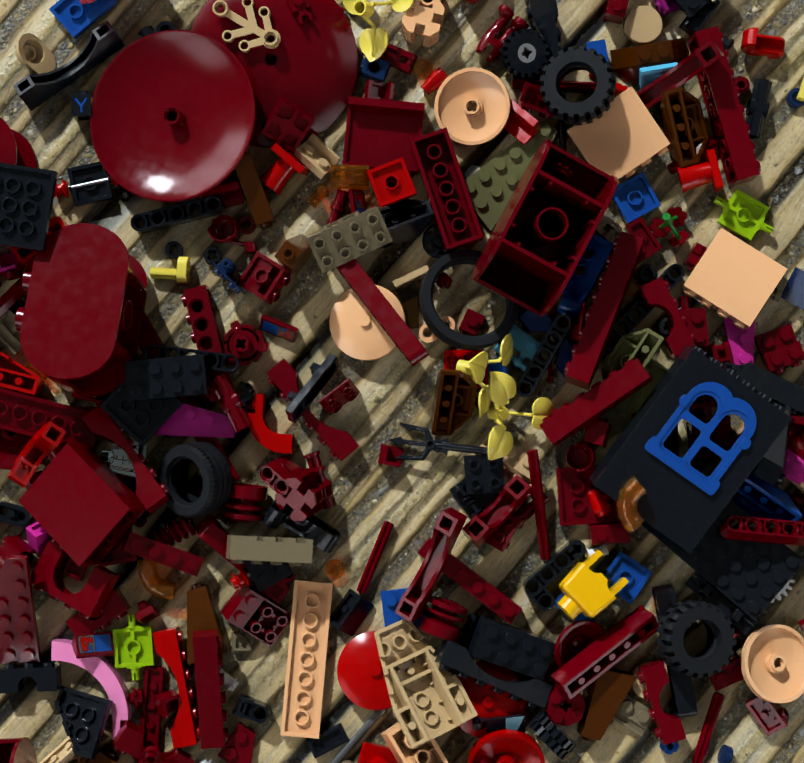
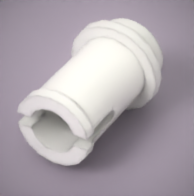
M601 544L590 550L587 548L583 556L586 560L595 550H600L603 553L601 557L609 555L606 545Z
M221 668V673H224L225 676L224 686L228 688L227 691L233 692L239 685L238 679H234Z

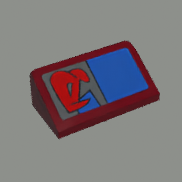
M349 189L351 213L358 211L360 214L366 211L364 191Z
M262 315L260 330L292 343L296 341L299 333L298 328L267 315Z
M111 631L74 635L71 644L77 659L114 655Z

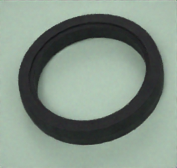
M457 250L441 257L425 274L419 292L420 311L431 332L444 343L463 350L484 349L502 340L513 328L520 311V305L506 298V312L502 323L494 331L481 336L460 334L452 330L441 320L433 302V288L437 277L444 270L455 265L470 264L476 266L482 251Z

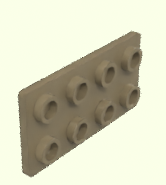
M377 206L360 214L358 211L323 226L324 230L307 237V241L322 273L392 242L390 233Z

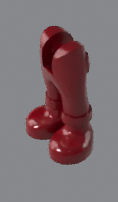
M501 4L498 8L499 19H496L494 24L486 31L475 51L480 55L487 48L486 46L491 44L494 49L486 58V61L489 63L501 55L499 48L503 46L501 43L508 34L520 29H528L529 27L524 19L516 16L502 36L496 40L499 33L514 16V12L504 4Z

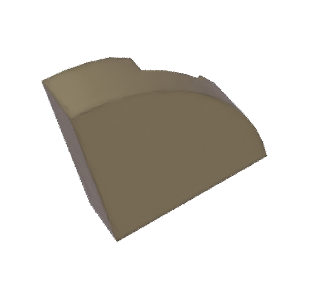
M232 632V652L252 651L251 643L246 636L238 632Z

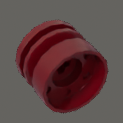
M232 483L229 497L234 498L235 502L226 503L225 507L233 508L234 511H225L224 516L241 522L263 521L265 515L258 514L257 511H265L266 507L257 504L258 501L267 500L268 487Z
M430 596L428 602L435 606L426 605L425 608L432 613V616L423 615L419 629L436 637L456 642L461 629L454 624V621L464 622V618L457 615V613L466 615L468 610L451 599Z

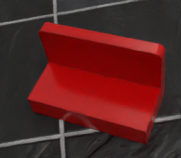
M511 99L510 117L504 129L520 143L526 145L541 130L539 121Z

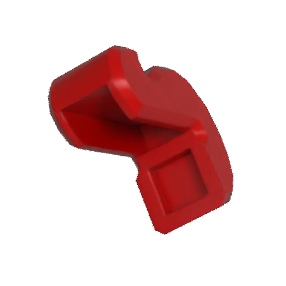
M752 27L743 32L740 48L747 55L779 59L783 57L785 40L778 36L758 34V28Z

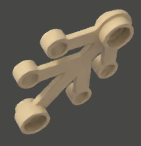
M217 0L214 2L212 9L216 16L227 17L244 27L232 31L225 30L222 33V38L226 43L233 42L235 38L255 34L260 38L251 41L241 40L238 46L241 52L247 53L251 48L263 45L268 49H274L279 46L281 37L276 30L272 29L270 21L271 12L268 7L262 6L258 10L259 16L263 19L265 29L263 30L257 25L253 0H251L249 6L245 5L246 0H242L248 20L231 11L225 1ZM220 7L225 8L224 12L219 13L218 9ZM263 10L268 11L266 16L261 15ZM230 33L231 38L225 39V35ZM271 36L275 38L272 43L268 42V38ZM247 43L248 48L242 49V44Z

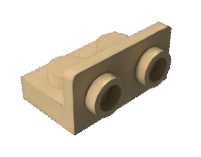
M315 134L310 135L308 140L293 153L296 158L320 179L331 173L340 161V157Z

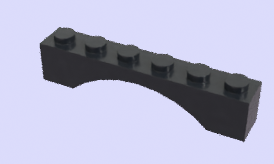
M107 20L91 31L83 49L70 62L47 73L27 75L14 84L13 87L19 97L32 111L72 84L79 77L88 73L105 59L118 52L125 44Z
M443 640L435 662L440 664L439 668L448 672L451 669L457 671V676L464 679L471 677L475 679V684L485 687L487 684L492 687V691L502 695L503 692L510 694V699L520 702V700L526 701V706L535 710L538 707L545 708L553 687L536 678H526L519 681H503L494 678L477 666L465 647L449 640Z

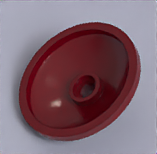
M579 620L566 627L558 637L554 648V658L558 667L561 668L605 633L602 627L591 620Z

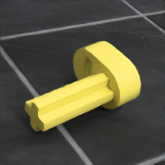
M179 256L177 269L150 267V278L177 280L178 283L188 284L191 270L190 257Z

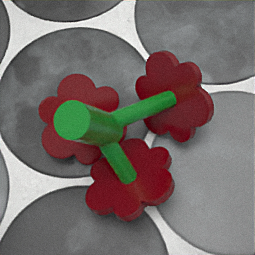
M681 207L669 208L667 213L663 214V219L654 218L652 225H650V229L656 238H666L667 233L672 230L673 235L669 243L673 248L684 245L686 240L690 238V234L685 230L677 232L675 229L678 226H683L685 224L684 220L688 217Z

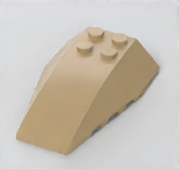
M402 619L374 632L393 713L411 749L419 747L478 716L459 678L455 674L453 675L451 671L448 672L439 668L440 664L435 662L437 655L434 648L426 643L423 639L424 636L412 622Z

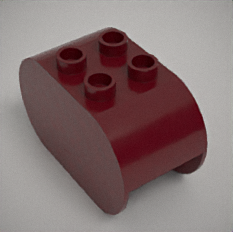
M546 139L533 156L519 180L476 263L471 279L543 317L553 307L568 284L614 195L618 178L614 175H608L552 144L549 139ZM554 162L556 165L561 163L562 166H568V170L573 171L572 176L574 179L572 184L569 186L560 181L559 178L561 176L558 172V179L544 172L543 170L546 165Z
M71 224L49 235L46 241L45 252L37 251L34 256L32 269L25 270L22 278V288L27 293L25 307L17 309L15 327L17 331H20V343L23 353L33 367L72 394L85 397L101 396L113 392L126 379L124 361H134L137 358L148 293V278L142 265L129 255L125 244L115 233L95 224Z

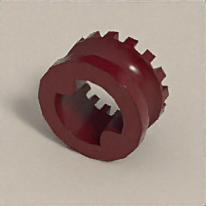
M244 216L239 220L238 227L243 234L247 235L255 231L256 224L251 217ZM246 221H251L252 227H249L247 231L244 230L242 224H245Z

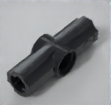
M766 79L755 80L752 96L746 107V123L750 127V139L760 138L764 119H766L770 103L768 100L772 82Z

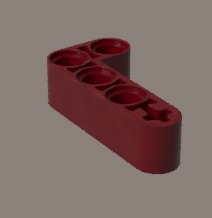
M209 514L195 528L196 532L203 541L226 559L227 535L231 534L222 528L221 523L215 517ZM231 563L238 570L241 569L247 572L244 564Z

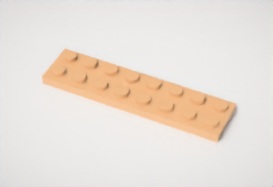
M297 579L294 581L281 736L319 739L333 583Z

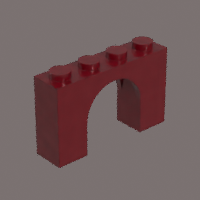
M49 539L30 576L31 583L34 584L33 587L41 592L46 591L49 593L48 596L56 601L61 600L64 602L65 607L71 610L76 609L80 612L79 615L86 619L98 618L120 575L106 567L95 566L84 588L75 594L70 592L64 585L62 574L70 556L63 549H60V545L57 542L53 543L51 542L52 539Z

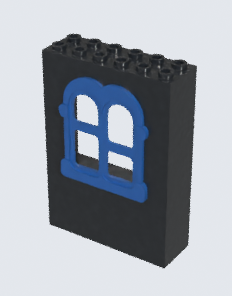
M695 345L693 347L685 346L589 477L595 487L689 553L693 551L792 419L787 415L789 412L787 409L775 402L771 404L772 399L760 391L755 392L756 387L743 379L739 381L740 376L728 368L722 369L724 365L711 356L707 358L706 355L708 353ZM701 395L712 396L718 404L717 411L709 423H703L689 412L690 406ZM736 414L743 419L744 430L731 449L726 451L711 441L710 435L726 415ZM681 419H685L700 430V435L687 453L680 458L665 448L663 443ZM703 446L721 457V462L708 477L690 465L693 457Z

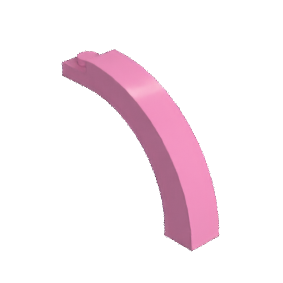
M56 638L51 641V661H63L85 669L100 682L109 700L113 701L111 707L113 740L124 724V720H129L132 717L129 693L122 676L105 656L77 659L71 644L73 640Z

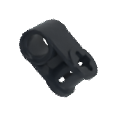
M242 693L238 694L239 700L236 708L232 710L234 715L256 723H264L271 715L269 704ZM257 709H264L266 716L260 717L257 714Z

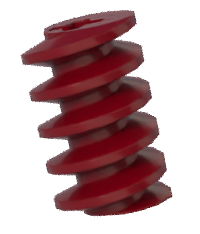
M179 516L180 522L172 519L173 525L171 526L166 522V529L161 525L158 526V533L152 529L153 536L160 543L174 546L175 540L180 543L182 542V537L184 539L189 538V533L192 536L196 535L193 519H185Z

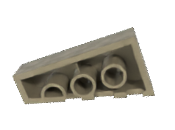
M227 535L226 559H231V563L243 564V560H251V564H263V561H270V565H282V562H290V566H301V563L312 564L313 539Z

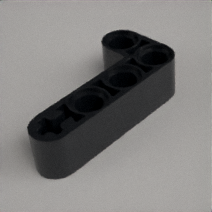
M275 499L263 518V523L266 526L277 529L280 525H283L302 538L313 539V545L328 553L333 551L341 538V533L337 529L314 515L304 521H293L289 517L293 509L287 504L281 510L277 506Z
M571 539L551 556V559L544 562L523 582L525 592L540 609L549 611L554 607L555 600L546 588L584 555L586 548L580 540ZM573 544L577 546L580 545L578 547L579 552L573 551L570 554L571 556H573L571 559L566 553H564L566 550L570 553L574 549L572 547ZM560 556H565L566 563L563 566L557 565V559ZM545 569H551V576L547 579L543 578L542 572ZM533 581L536 582L537 589L529 591L527 588L528 584ZM544 596L550 598V603L546 606L540 604V600Z

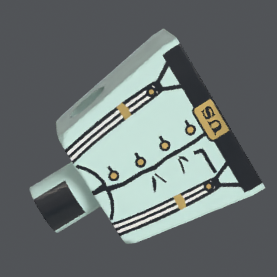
M134 442L136 453L141 452L146 459L147 443L141 446L138 442ZM112 444V451H101L100 458L104 462L111 463L110 469L113 472L136 477L132 462L123 449L116 444Z

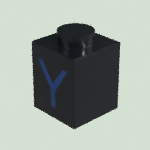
M81 90L77 91L76 94H71L72 117L76 121L90 120V116H92L91 103L93 95L88 91Z

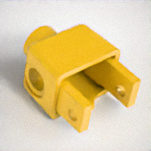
M595 550L584 562L577 563L559 583V589L564 593V596L557 602V605L572 620L580 613L586 617H595L617 599L615 595L629 582L625 577H621L612 587L608 588V579L602 573H594L589 569L603 555L600 550Z

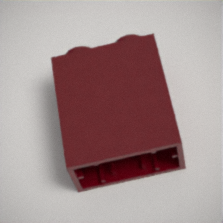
M62 442L50 452L49 459L52 462L44 471H37L33 474L25 487L27 491L19 499V502L79 567L97 565L130 529L146 508L128 486L87 444Z

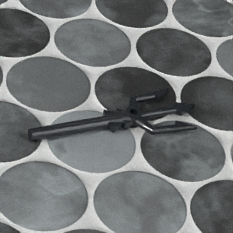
M405 423L400 424L409 432L411 430L425 432L426 442L404 440L401 436L389 440L398 446L406 444L425 447L421 456H408L404 453L394 460L424 461L431 451L442 452L447 455L448 451L488 455V447L449 443V438L433 440L429 428Z

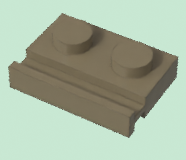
M8 309L0 317V340L14 355H18L22 350L20 331H17L15 327L16 314L11 309Z
M627 694L613 719L642 737L643 732L651 722L648 714L650 708Z

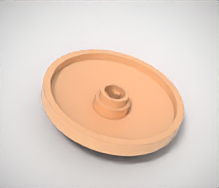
M470 67L458 70L444 80L435 97L434 112L439 127L441 129L447 127L450 139L464 145H481L493 140L503 131L510 117L511 100L509 92L500 78L488 70Z
M376 285L406 323L405 312L398 298L388 289ZM352 288L345 291L337 299L331 310L329 326L332 338L341 351L352 358L363 361L381 359L394 351L397 346Z
M782 624L761 626L749 635L743 645L741 652L742 675L749 689L757 697L770 703H788L796 700L804 693V638L789 626Z

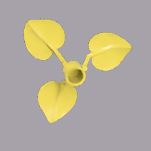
M342 0L344 7L349 13L362 16L363 20L367 21L372 29H365L359 38L360 48L369 62L380 58L388 46L386 30L384 28L376 29L375 24L369 19L374 14V7L391 4L393 10L405 12L412 6L414 0H389L386 2Z
M508 333L503 338L498 359L488 360V353L482 351L470 361L459 359L457 362L456 370L462 371L482 388L478 398L479 418L486 413L491 404L490 385H485L482 382L487 364L502 362V366L509 364L513 355L511 333Z
M497 371L490 372V398L494 404L490 405L487 410L488 418L498 424L492 428L488 439V460L491 461L506 456L513 447V435L511 432L506 431L507 427L501 421H505L509 415L532 417V426L542 430L540 424L543 423L542 420L552 414L553 408H555L551 400L539 397L532 405L533 413L509 411L504 405L509 404V399L515 396L516 383L510 375Z

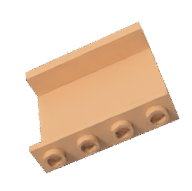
M632 86L610 102L609 110L604 111L601 118L598 119L596 117L592 119V123L582 122V125H574L567 130L568 135L572 138L588 164L610 176L614 175L618 179L623 176L627 179L636 172V167L640 164L642 167L652 162V156L658 154V156L669 150L667 146L670 145V142Z
M721 228L681 289L684 290L683 293L688 297L699 299L700 304L704 307L715 309L717 311L716 314L724 319L729 318L734 321L733 324L736 327L748 329L782 279L787 268Z

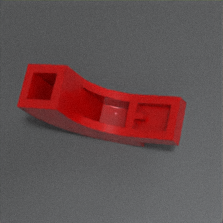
M256 394V398L252 399V409H255V413H247L252 424L249 426L252 435L262 446L273 452L293 454L294 434H279L268 427L264 417L265 395Z
M51 421L42 426L23 448L7 478L23 488L26 487L42 460L58 447L66 431Z

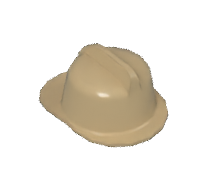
M23 34L18 44L15 45V53L19 62L30 66L38 74L55 70L56 60L52 52L34 34Z

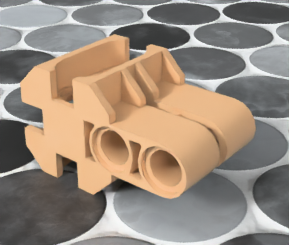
M414 0L412 6L402 18V34L407 42L414 43L415 35L424 36L422 46L430 47L438 42L440 26L442 27L445 12V8L440 0Z

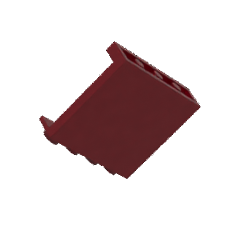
M348 96L342 168H346V171L357 172V169L365 170V173H367L366 171L403 157L410 177L418 175V168L410 147V139L422 136L425 103Z

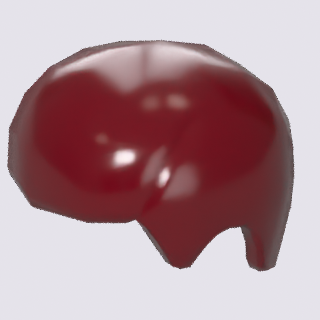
M220 215L212 219V223L207 230L210 238L217 243L227 244L236 238L239 227L236 220L231 216Z
M574 443L566 452V462L575 471H586L595 462V452L586 443Z

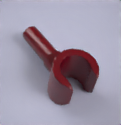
M233 240L230 242L231 244L246 247V253H256L257 245L252 241L242 242Z

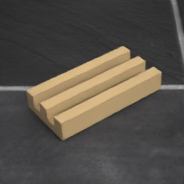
M425 265L392 281L395 290L423 278L429 268Z

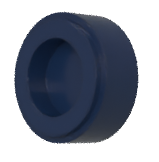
M800 88L792 89L786 96V102L792 108H800L804 105L803 101L796 100Z
M724 744L718 752L717 760L718 763H730L733 758V748Z

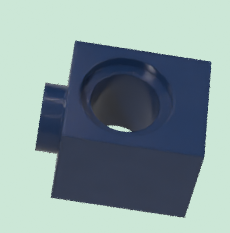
M379 58L373 62L363 59L360 66L362 77L384 83L390 69V63ZM373 65L379 67V70L375 73L369 71V68Z

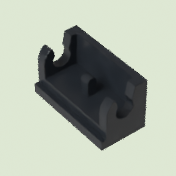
M710 0L693 18L689 19L687 16L679 28L692 37L696 31H700L721 2L719 0Z

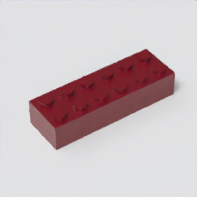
M447 127L410 139V147L428 201L434 212V218L445 251L449 252L482 241L483 234Z

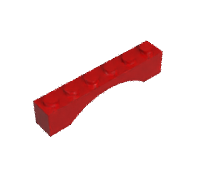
M179 626L156 630L152 633L156 653L170 666L179 689L178 712L170 729L173 747L176 749L196 745L200 740V730L196 723L198 711L196 707H193L192 700L195 696L193 688H190L189 685L191 673L189 669H186L185 664L187 652L182 648V642H184L182 630L179 631Z

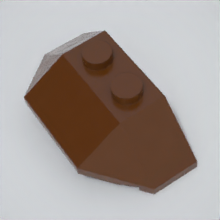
M685 38L610 50L612 69L634 85H639V68L674 62L680 63L688 57Z
M683 87L662 92L659 113L664 135L670 142L667 148L679 167L698 163L709 139L700 100L687 92Z
M441 369L437 375L431 434L451 436L456 429L460 428L472 417L477 384L460 370Z

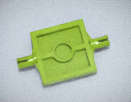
M738 189L734 191L731 198L727 201L718 195L713 203L722 207V214L716 223L749 242L758 230L761 229L770 235L774 227L764 223L765 216L770 207Z
M135 613L127 614L128 626L113 629L115 668L131 669L132 681L140 680L139 668L155 665L152 634L153 626L136 625Z

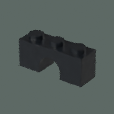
M54 661L43 662V665H35V662L24 663L23 666H16V663L4 664V667L0 668V694L18 693L23 690V680L25 677L35 679L37 682V692L58 691L62 686L61 664H55Z

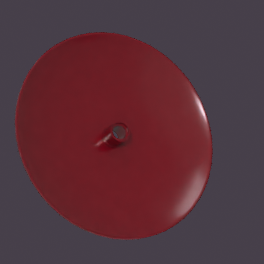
M208 0L197 15L191 31L199 32L219 41L237 57L246 70L252 84L256 108L254 130L249 145L271 148L275 144V140L261 133V126L281 95L314 116V123L301 143L306 142L312 134L319 135L334 123L346 107L348 96L352 95L358 70L357 46L352 28L345 14L334 0H308L311 7L306 11L312 14L313 20L312 23H309L308 18L303 17V26H299L297 22L298 14H291L286 0H253V9L258 27L265 30L263 19L259 16L258 10L260 7L266 6L271 12L270 21L272 29L280 34L281 42L274 49H268L263 45L251 48L247 53L241 52L238 46L241 40L251 41L260 37L250 34L235 38L231 43H226L222 38V33L225 30L232 31L244 27L227 17L216 16L212 6L217 0ZM223 0L231 11L248 20L242 0ZM251 0L245 1L246 6L251 4ZM220 7V8L218 9V12H219V13L224 12L225 8H224V7ZM263 10L261 12V15L266 16L268 14L267 10ZM230 33L225 35V39L231 38ZM273 36L268 38V42L272 43L275 40ZM247 43L242 44L241 48H242V49H247V48H248V44H247ZM268 56H276L277 61L274 65L267 64Z
M189 30L156 32L127 46L112 60L103 72L91 103L90 132L99 161L107 173L124 189L137 196L154 201L175 202L191 199L219 185L233 172L242 160L251 141L255 124L256 108L252 84L241 62L219 41L199 32ZM177 114V119L172 121L173 116Z

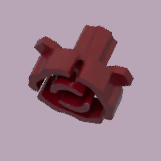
M238 320L230 323L231 329L224 336V340L229 341V345H223L225 354H232L238 358L246 359L253 356L258 350L257 356L252 359L253 362H258L263 353L268 352L269 346L268 343H265L262 332L259 330L255 331L253 325L240 324ZM244 329H251L255 331V333L259 336V342L257 341V338L253 333L246 331ZM242 341H246L244 344L245 348L238 347ZM230 358L226 363L233 366L236 364L234 358ZM240 360L241 365L249 366L251 364V361L243 362Z

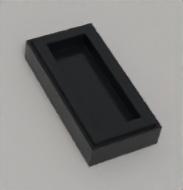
M340 722L321 732L319 739L309 738L306 742L314 758H317L348 742L350 739Z

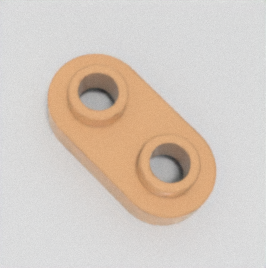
M450 316L440 317L443 322L449 324L452 330L455 329L453 318ZM426 324L422 325L419 329V338L423 342L432 343L439 339L433 333L430 337L425 336V331L430 330Z

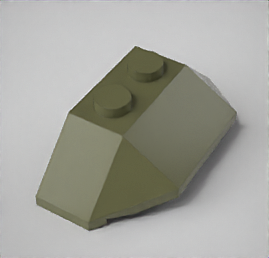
M649 328L623 335L601 367L603 381L608 378L607 375L612 371L622 369L624 367L623 364L630 359L635 360L638 358L648 372L656 361L665 338Z

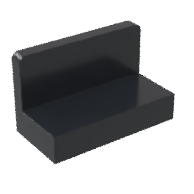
M349 589L330 616V622L338 630L353 636L374 605L362 598L354 590Z

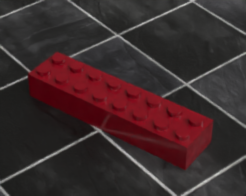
M718 26L696 31L687 44L691 55L704 44L714 39L725 55L696 76L712 132L718 143L717 149L728 187L750 182L760 175L761 166L755 158V145L749 137L750 127L748 123H745V110L743 105H740L738 99L740 93L738 87L734 85V71L728 64V51L724 50L723 33L719 31Z
M621 231L620 237H615L612 246L613 255H608L606 272L602 271L599 279V290L595 289L592 297L593 306L588 308L585 315L586 325L581 326L578 333L579 343H575L571 351L572 361H568L564 369L567 383L586 390L590 389L643 251L644 238Z

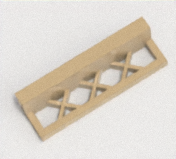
M107 727L104 729L103 733L106 735L101 738L98 750L112 738V731ZM68 736L40 763H68L76 759L75 763H85L89 758L74 754L73 744Z

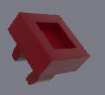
M145 600L137 603L140 611L135 613V617L142 624L161 615L158 608L149 605Z

